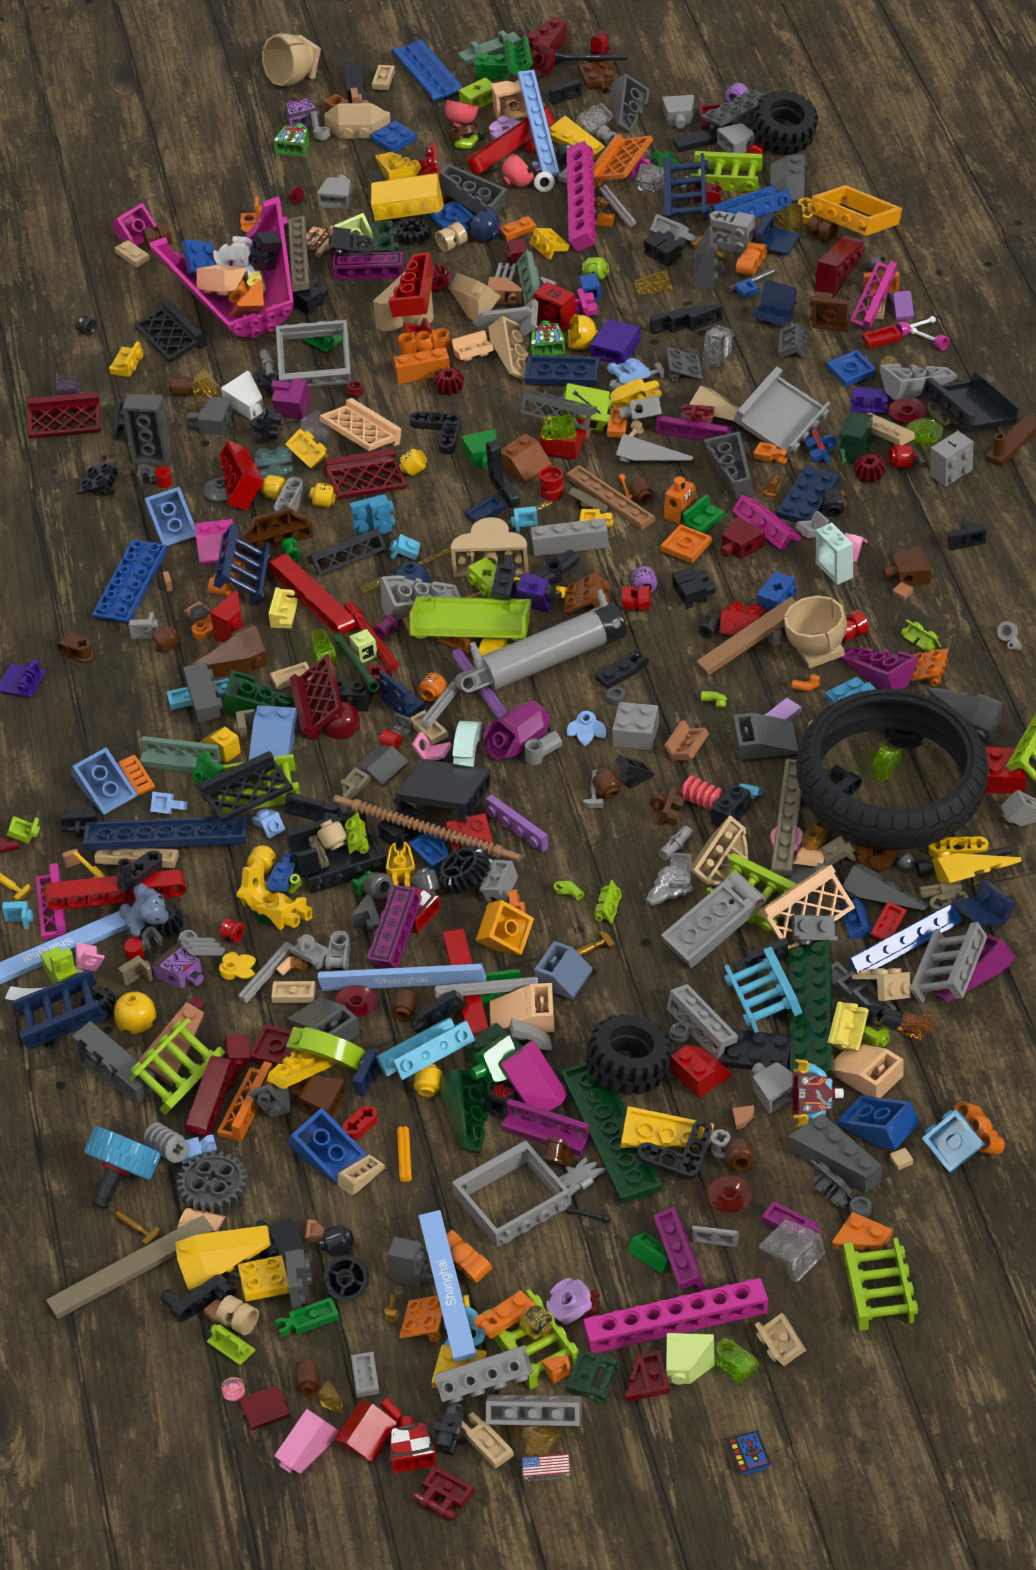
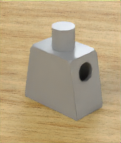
M694 95L662 97L663 113L669 126L676 125L677 128H683L685 125L692 124Z
M742 123L717 129V143L728 153H747L749 146L755 143L756 138L752 129L749 130Z
M339 175L337 178H327L317 192L319 207L350 209L352 197L351 180L347 179L344 175Z
M659 396L630 401L628 403L629 406L619 408L620 418L631 417V421L654 418L662 414ZM640 407L642 412L636 413L635 408Z
M762 1063L754 1065L752 1068V1073L754 1074L753 1090L769 1114L792 1101L791 1071L779 1063H774L767 1068Z

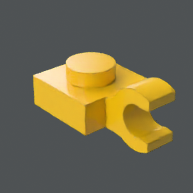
M581 509L580 521L605 518L607 527H613L612 513L601 514L600 509Z

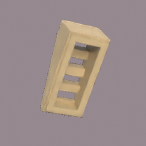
M369 1154L338 1173V1186L353 1196L385 1169V1165Z

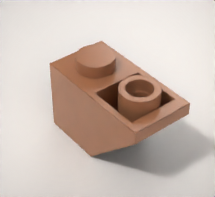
M489 277L488 286L500 295L496 304L523 305L522 288L507 277Z

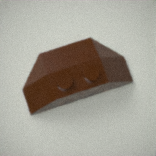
M286 508L253 517L241 539L259 549L268 542L270 543V549L281 547L284 539L295 538L299 542L313 538L314 533L312 522L291 508ZM241 548L242 554L246 556L253 555V553Z

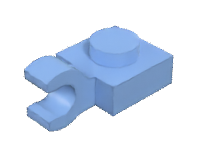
M152 792L150 812L172 814V808L187 810L188 802L173 800L174 794Z
M213 1135L205 1136L200 1142L198 1137L185 1140L189 1144V1151L187 1156L181 1161L182 1165L188 1163V1160L194 1162L195 1155L203 1158V1152L216 1151L217 1147Z

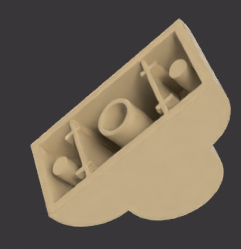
M400 275L373 301L376 329L394 331L401 328L404 322L420 325L423 318H427L430 324L434 319L432 291L430 293L427 314L392 317L388 300L390 297H393V291L400 283Z
M493 517L481 519L472 526L471 533L460 535L452 542L454 577H467L468 566L485 557L496 566L497 564H504L505 555L513 556L512 566H516L515 575H529L527 542L520 534L509 532L508 525L503 520Z

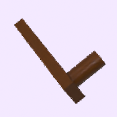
M1025 415L1006 435L996 433L994 435V448L986 455V461L1003 467L1036 433V419Z

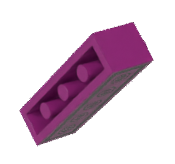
M403 252L334 254L333 258L334 280L397 279L404 272Z
M393 885L391 892L388 893L385 910L381 913L379 927L375 930L374 941L367 954V959L374 968H398L422 900V896L416 888Z

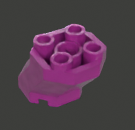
M529 701L518 704L498 720L489 722L483 734L484 741H487V746H485L486 752L496 761L512 758L523 751L526 741L542 738L550 722V716L546 713V709L536 701Z

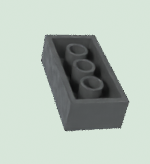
M127 394L123 405V414L132 463L168 465L172 454V446L163 395Z

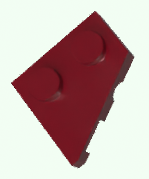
M661 1350L639 1354L635 1362V1369L630 1377L628 1391L626 1390L625 1392L626 1402L670 1394Z

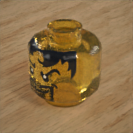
M539 1305L527 1306L518 1318L520 1321L519 1328L532 1339H538L541 1336L546 1338L553 1329L551 1326L552 1316Z

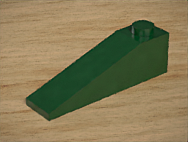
M231 670L222 700L223 709H220V711L236 716L238 711L255 709L256 712L257 706L296 707L294 698L285 693L278 694L271 690L272 686L256 682V678L251 675Z
M456 1069L440 1079L442 1099L461 1148L479 1154L482 1150L485 1135L483 1129L484 1122L488 1119L486 1111L487 1095L491 1091L490 1083H486L484 1077L474 1080L471 1073Z

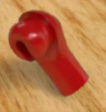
M387 1397L380 1406L389 1417L398 1423L397 1427H400L399 1420L402 1417V1413Z

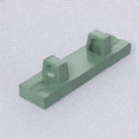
M503 30L498 32V38L480 45L476 41L471 42L469 49L458 52V59L467 66L475 63L476 56L482 53L496 55L504 52L503 44L507 39L517 45L521 38L515 32L507 34Z

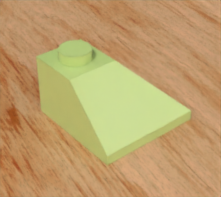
M667 1333L666 1371L668 1383L677 1385L691 1384L715 1366L714 1335Z

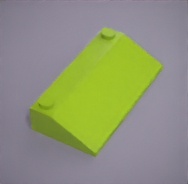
M417 596L410 611V636H415L416 638H426L427 636L511 638L513 641H519L526 638L528 633L531 599H510L507 601L495 598Z

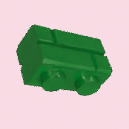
M486 53L477 55L475 60L476 79L508 80L510 71H508L506 56L503 54L488 55Z

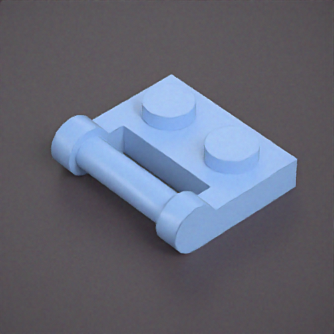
M635 358L628 359L620 364L610 363L607 367V370L611 374H615L623 384L650 376L649 369Z

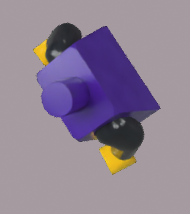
M523 574L521 578H514L511 594H515L514 599H531L530 608L548 612L551 603L556 602L561 597L565 598L567 587L556 586L554 591L550 587L548 580L538 578L535 574Z

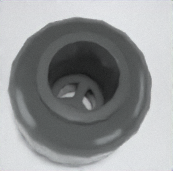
M424 867L412 872L413 876L410 878L412 887L436 894L435 890L440 887V883L433 869Z
M372 872L365 878L363 889L372 898L383 900L391 892L394 883L389 875Z

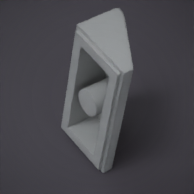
M692 1226L693 1242L729 1247L738 1246V1231Z

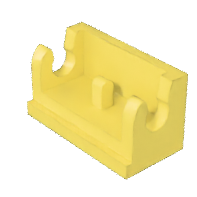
M275 589L269 610L270 626L272 628H292L298 599L289 598L286 595L292 596L295 591Z
M838 1002L828 1043H831L840 1050L859 1051L869 1010L858 1007V1004Z

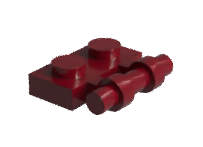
M435 1466L422 1482V1488L427 1491L425 1494L417 1491L413 1496V1500L418 1502L422 1508H429L437 1512V1516L454 1521L457 1517V1512L451 1510L454 1505L462 1509L475 1493L474 1486ZM435 1496H438L442 1498L444 1501L442 1504H440L433 1499L435 1498Z

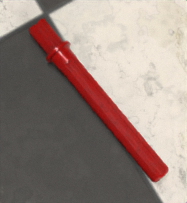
M352 601L345 602L343 604L344 609L352 615L360 631L367 629L376 640L377 654L391 671L397 670L399 668L398 661L363 617V612L357 609Z

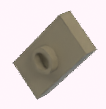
M571 488L569 492L570 495L581 500V505L591 509L592 507L600 509L602 512H606L608 505L582 490Z

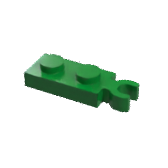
M329 1297L288 1312L289 1318H278L275 1320L276 1328L284 1326V1328L279 1329L280 1337H285L293 1330H295L296 1334H300L340 1318L332 1298Z

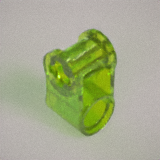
M549 415L542 419L543 427L540 431L542 438L546 440H570L576 436L575 419L573 416Z
M322 629L313 631L311 633V642L316 662L326 654L330 655L331 659L336 662L335 648L329 639L328 633Z
M881 744L873 760V778L875 780L887 781L891 777L901 760L902 749L898 748L896 750Z
M722 1339L717 1343L716 1351L718 1354L716 1355V1364L729 1373L736 1381L744 1382L759 1368L758 1360L733 1340Z

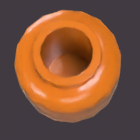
M429 673L419 684L418 690L424 700L435 702L447 688V683L441 675Z

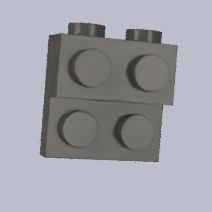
M303 1249L285 1251L292 1310L302 1308V1305L306 1304L305 1295L310 1294L309 1285H313L310 1260L305 1258Z

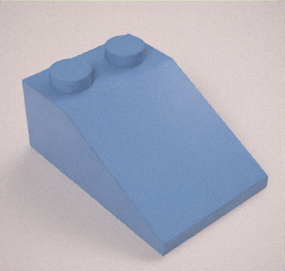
M180 487L145 498V507L161 544L169 547L196 537V527Z
M257 706L253 722L249 760L268 751L274 757L291 754L299 725L296 708Z
M107 747L72 766L71 775L103 816L138 797Z

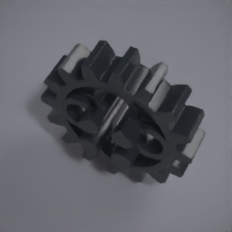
M416 215L411 218L407 216V219L401 218V222L397 221L396 225H394L395 237H398L399 241L403 240V243L409 241L412 244L416 241L418 244L419 240L425 241V237L429 238L432 233L431 222H428L427 218L423 219L422 216L418 218Z

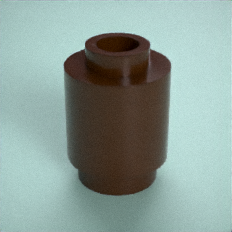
M173 377L172 381H169V392H172L173 395H190V393H195V380L190 379V377Z
M637 477L631 481L629 488L636 501L640 504L649 503L653 499V491L644 477Z
M400 990L396 994L392 1012L394 1018L398 1021L405 1022L413 1016L417 996L411 990Z
M303 1359L298 1362L296 1367V1390L304 1395H311L319 1389V1368L314 1360Z

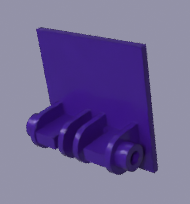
M853 387L850 412L887 413L889 395L885 392V388Z
M37 660L30 661L28 666L11 663L0 681V692L32 697L46 670L40 669Z

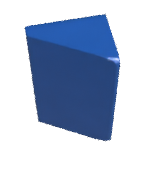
M858 898L852 900L855 908L842 916L851 940L868 937L873 930L864 904ZM845 904L839 909L842 911L848 906Z

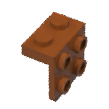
M595 572L575 583L569 584L566 588L565 612L571 614L591 603L595 607L600 606L597 597V590L599 589L603 590L607 603L610 602L609 582Z

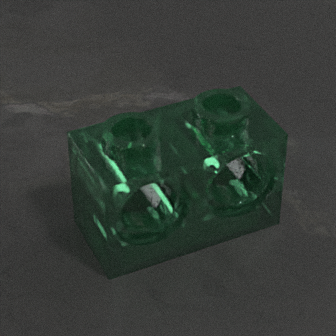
M393 221L372 222L374 253L398 252V242H394V238H397V227L393 228Z

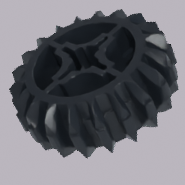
M463 846L461 849H456L455 852L450 853L448 857L444 858V862L439 864L440 868L437 869V878L441 887L450 894H464L467 890L471 891L472 888L477 887L480 882H484L483 878L487 877V872L491 870L489 867L491 863L485 851L478 846Z

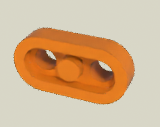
M210 614L193 624L192 634L194 638L204 640L214 634Z

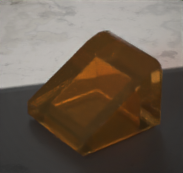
M775 472L765 484L761 494L763 497L774 498L779 488V472Z

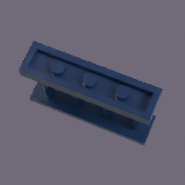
M700 153L701 162L674 164L671 163L670 156L663 157L664 215L666 218L673 220V217H676V215L702 213L704 221H707V214H710L706 186V170H709L708 159L705 160L704 153ZM701 169L700 177L678 179L672 177V173H675V171ZM701 183L702 191L673 192V188L677 185ZM702 198V206L673 207V202H676V200Z
M231 524L222 534L213 586L220 589L225 583H230L251 594L249 605L253 606L264 595L263 586L267 561L271 554L269 552L270 543L267 542L259 549L240 539L239 535H237L238 526ZM235 544L256 555V560L237 551ZM233 557L255 568L254 573L235 564ZM231 570L253 581L252 586L233 577Z
M90 970L12 1001L20 1016L24 1015L27 1029L20 1031L19 1034L28 1050L79 1030L89 1021L96 1023L106 1019L102 1006L98 1000L93 1001L90 987L98 984ZM82 991L86 1005L74 1009L71 995ZM63 999L66 1013L54 1017L51 1004ZM43 1007L47 1021L35 1025L32 1011Z

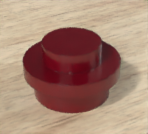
M298 186L291 188L288 192V198L296 204L300 203L304 197L303 189Z
M352 381L346 388L347 394L352 397H358L364 393V386L359 381Z

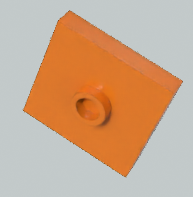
M680 524L661 544L660 551L693 564L712 543V537Z

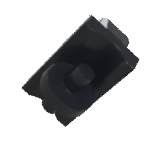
M266 406L263 417L257 416V418L251 420L250 426L254 429V432H260L262 435L261 443H267L268 438L277 439L278 427L271 425L281 424V413L272 412L271 407Z
M85 807L83 813H76L73 808L65 809L64 814H60L59 818L62 832H76L77 838L82 837L86 822H98L93 807Z
M455 1413L445 1415L441 1424L435 1422L434 1430L438 1436L436 1445L440 1447V1452L444 1454L455 1455L457 1444L463 1445L464 1437L460 1431L462 1421Z

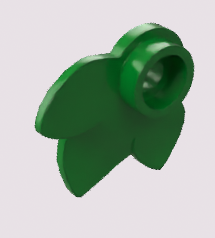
M205 751L197 757L196 767L192 771L193 780L199 785V783L222 773L224 767L218 763L211 762L210 752Z

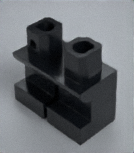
M658 231L644 240V254L667 267L673 264L674 258H681L682 251L686 248V241L682 238L674 240V235L670 231L666 233Z
M310 278V289L295 292L292 290L294 306L307 314H311L314 312V306L317 304L324 305L323 298L328 296L327 287L322 285L317 288L316 281Z
M694 567L672 573V587L686 609L694 607L693 603L699 600L707 602V596L716 593L715 584L713 581L708 582V574L705 569L696 572Z

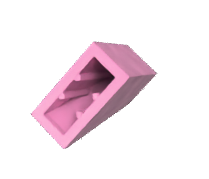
M306 1409L274 1456L281 1461L279 1465L290 1473L292 1470H295L301 1474L334 1441L340 1431Z

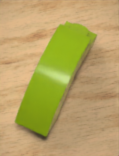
M59 946L40 954L42 966L53 984L78 974L70 948L61 950Z
M293 1027L286 1045L291 1050L314 1054L328 1059L342 1068L356 1071L359 1070L361 1058L366 1053L364 1049L349 1041L308 1027L304 1029Z

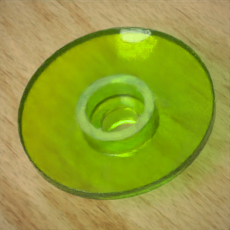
M928 418L912 421L906 428L914 432L915 439L912 441L919 444L934 443L943 435L942 425Z

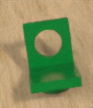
M655 150L650 158V171L657 175L663 165V157L670 156L671 163L679 164V162L670 152ZM657 159L658 165L656 168H653L652 163Z

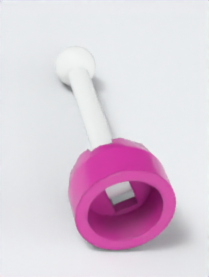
M931 316L927 320L911 325L907 322H899L895 326L902 336L909 334L911 328L929 322L934 323L936 318Z
M914 327L911 328V334H917L932 340L934 346L940 350H945L949 344L947 336L938 335L935 338L917 331Z

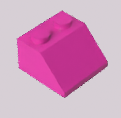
M141 203L110 223V226L120 240L123 242L129 240L134 245L139 246L145 242L142 229L150 226L155 228L156 223L144 204Z
M233 519L195 523L200 565L218 562L222 534L233 524Z

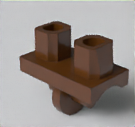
M671 786L666 798L662 793L653 795L650 798L649 803L653 810L656 812L661 810L656 824L662 826L664 821L675 825L680 812L670 807L680 810L685 800L684 797L675 794L676 787Z

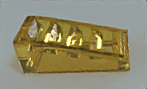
M667 270L634 280L637 294L673 290Z

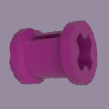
M386 615L380 624H376L373 627V630L380 639L384 640L392 630L398 628V622L393 616Z

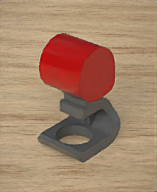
M146 464L138 467L137 481L140 489H142L143 481L146 477H149V482L155 481L159 488L164 489L172 485L171 470L168 467H157L155 472H153V468Z
M395 712L396 725L393 726L392 730H383L379 738V744L393 746L397 750L402 743V737L412 733L413 723L411 718Z
M152 926L144 930L141 935L142 940L138 937H133L124 944L128 961L138 955L143 959L144 951L151 949L149 941H154L161 951L165 950L162 936Z

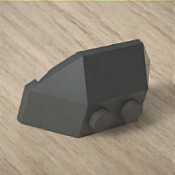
M787 155L771 163L770 186H775L776 193L789 189L792 203H798L799 199L804 198L805 155Z

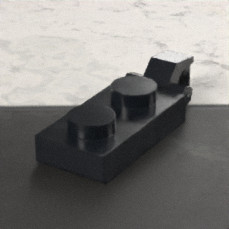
M505 555L504 564H497L490 598L510 600L516 574V566H512V555Z
M782 938L747 953L746 958L734 962L733 968L737 973L763 962V959L766 958L764 949L772 947L778 961L788 956L789 943L785 938Z
M456 990L450 991L420 1010L421 1013L411 1020L413 1030L418 1034L466 1007L468 1005L467 1000Z

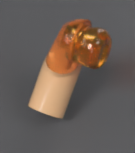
M290 956L276 970L281 976L286 974L291 968H297L302 972L308 968V963L300 957Z

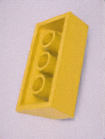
M434 173L371 183V206L374 220L380 221L440 212L444 207L438 174Z

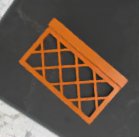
M621 134L615 135L594 164V186L599 187L606 180L626 178L653 141L652 136L623 139Z

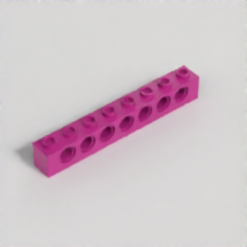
M585 141L567 148L569 242L577 252L595 245L596 221L594 218V213L596 212L594 207L595 186L593 183V178H595L593 173L594 152Z
M761 1278L748 1279L732 1285L727 1284L715 1289L702 1290L698 1293L680 1295L668 1300H659L651 1304L637 1305L621 1311L616 1310L608 1314L591 1316L583 1319L584 1333L590 1353L596 1354L667 1337V1333H685L768 1313V1298Z

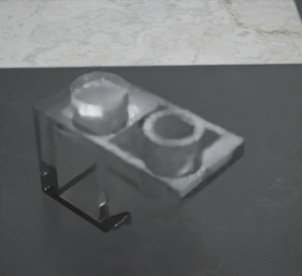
M641 164L636 178L638 190L656 192L663 188V167L653 164Z

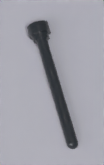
M555 51V64H560L563 61H626L628 59L627 54H563L560 51Z
M1003 847L974 854L1005 856L1011 854L1012 849L1010 847ZM925 860L915 862V869L919 878L926 877L935 870L933 862L930 863Z

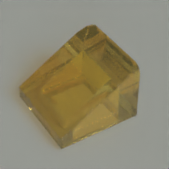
M327 1380L319 1391L321 1405L342 1414L341 1397Z

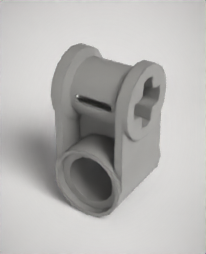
M336 931L330 937L329 953L325 958V967L327 970L343 968L344 971H347L351 952L349 936L345 931Z

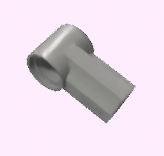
M554 731L540 739L526 741V763L538 765L542 762L545 755L561 747L562 740L559 734Z

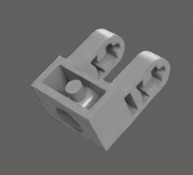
M714 211L710 214V224L713 227L731 231V234L716 232L718 249L742 254L746 250L748 242L755 243V215L741 212L732 214L722 211Z

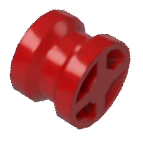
M231 918L225 919L220 928V936L225 939L230 938L235 943L242 939L245 932V925L241 922L235 923Z

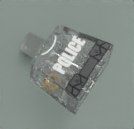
M716 325L705 333L703 363L720 367L732 351L734 332L731 328Z

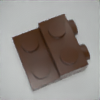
M815 291L814 296L810 297L809 304L812 307L810 312L812 328L848 332L849 300L833 298V293Z

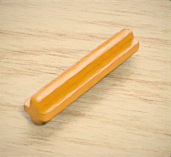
M400 1126L397 1128L400 1181L404 1183L410 1182L412 1179L409 1128L407 1126Z

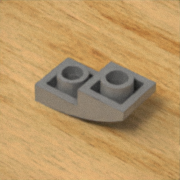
M511 1019L509 1025L511 1037L519 1040L528 1039L529 1042L534 1040L539 1050L552 1049L550 1036L545 1031L530 1023Z

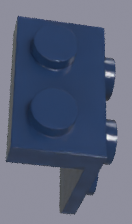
M768 212L765 218L761 219L760 226L754 231L756 243L766 244L767 251L781 255H789L800 237L799 232L775 227V213Z
M772 280L764 281L760 305L752 309L751 316L760 322H772V325L777 327L790 323L797 289Z

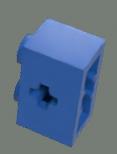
M775 571L757 593V604L762 605V608L767 609L766 612H769L788 598H793L797 592L795 578Z

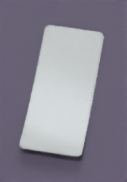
M11 986L5 999L16 1000L43 988L29 989Z

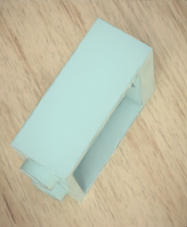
M833 523L816 529V564L838 585L853 578V543Z

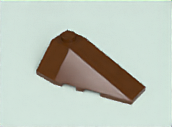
M253 623L236 630L226 642H219L216 644V649L210 653L202 654L187 666L206 662L207 668L212 669L214 678L229 676L231 670L242 673L251 672L268 665L266 650Z

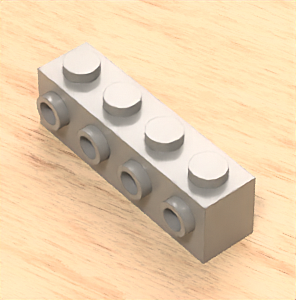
M605 518L531 527L534 556L565 553L570 549L573 551L608 548V531Z
M523 1345L439 1372L434 1375L442 1402L449 1400L450 1404L463 1400L462 1396L469 1393L474 1397L485 1393L484 1389L491 1386L493 1390L507 1386L506 1381L514 1379L515 1383L529 1379L528 1374L532 1373L533 1369L526 1347Z

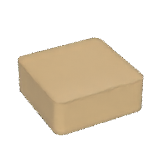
M906 1148L890 1153V1159L897 1170L913 1164V1158Z

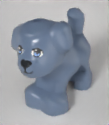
M142 883L136 885L133 889L136 898L133 906L130 907L128 904H123L119 909L120 915L125 920L126 926L130 928V933L133 937L140 936L146 922L150 925L164 924L169 916L168 911L165 909L163 895Z

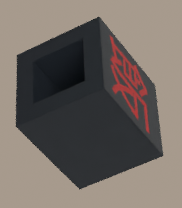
M498 1081L487 1095V1112L506 1118V1103L508 1099L518 1101V1093L514 1086Z

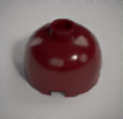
M341 701L343 710L322 727L325 735L327 733L333 739H346L354 735L353 732L360 729L361 722L358 711L349 702ZM333 703L331 710L336 707L335 703Z

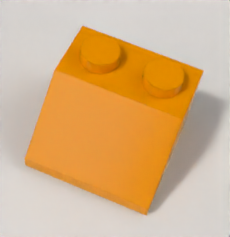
M503 900L488 903L475 941L491 950L521 956L534 918Z

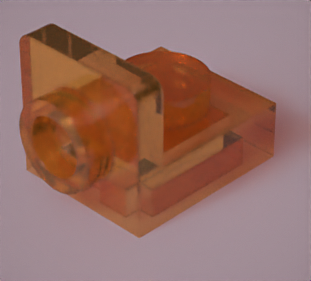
M906 1011L902 1017L901 1025L897 1028V1032L921 1040L925 1033H929L932 1026L930 1012L925 1011L921 1017Z

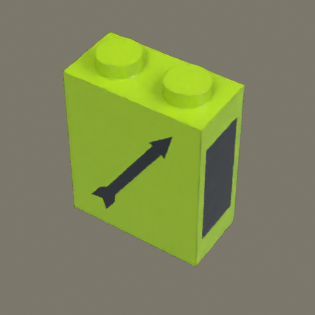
M567 383L563 398L597 407L596 414L591 415L589 428L603 431L604 426L608 425L610 414H607V411L610 410L612 399H609L610 392ZM561 410V415L569 416L566 410ZM578 414L575 417L585 419L586 415Z

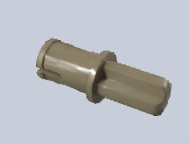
M960 880L952 883H942L939 881L936 885L919 888L922 898L957 890L962 891Z

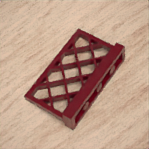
M98 392L27 398L29 439L100 432L101 402ZM96 409L91 415L86 412L87 410ZM71 411H78L74 416L68 414ZM51 413H60L55 418L50 415ZM42 414L38 419L32 417V415ZM82 414L87 417L83 422L77 420ZM64 416L69 419L65 424L59 421ZM46 418L50 419L51 422L46 426L41 423ZM90 421L96 423L95 427H87L86 425ZM73 422L78 425L76 428L70 429L68 427ZM55 424L60 426L58 430L50 429ZM36 426L43 428L39 432H32Z
M394 448L325 459L323 474L325 477H328L337 499L405 489L408 485L395 459L396 452ZM393 466L394 470L390 471L385 467ZM375 469L377 473L373 474L367 470ZM359 472L361 474L357 477L350 473ZM382 472L388 475L389 477L388 479H384L380 477L379 474ZM335 475H342L343 477H342V479L340 480V479H338V478H336V477H334V476H335ZM365 475L372 478V480L368 482L361 478ZM392 477H393V478L399 480L400 483H396V484H395V483L391 482L390 480H391ZM346 478H349L355 482L351 485L344 481ZM376 480V481H378V482L383 483L384 485H383V486H377V485H374L373 483H374V481ZM360 483L366 486V488L360 489L356 485ZM343 486L349 489V491L340 492L339 488Z
M328 654L300 677L294 674L289 678L300 730L313 740L320 736L319 729L343 710L332 659ZM320 675L321 677L318 681V684H315L318 679V676ZM310 676H312L310 682L308 683L307 679ZM327 676H329L326 685H324ZM313 688H315V691H314L313 695L311 696V692H312ZM324 689L321 697H318L321 690ZM332 690L330 697L327 698L329 691ZM316 701H319L318 704H317V706H316V709L314 710V706H315ZM327 702L324 711H321L324 703ZM333 703H335L336 707L331 710Z

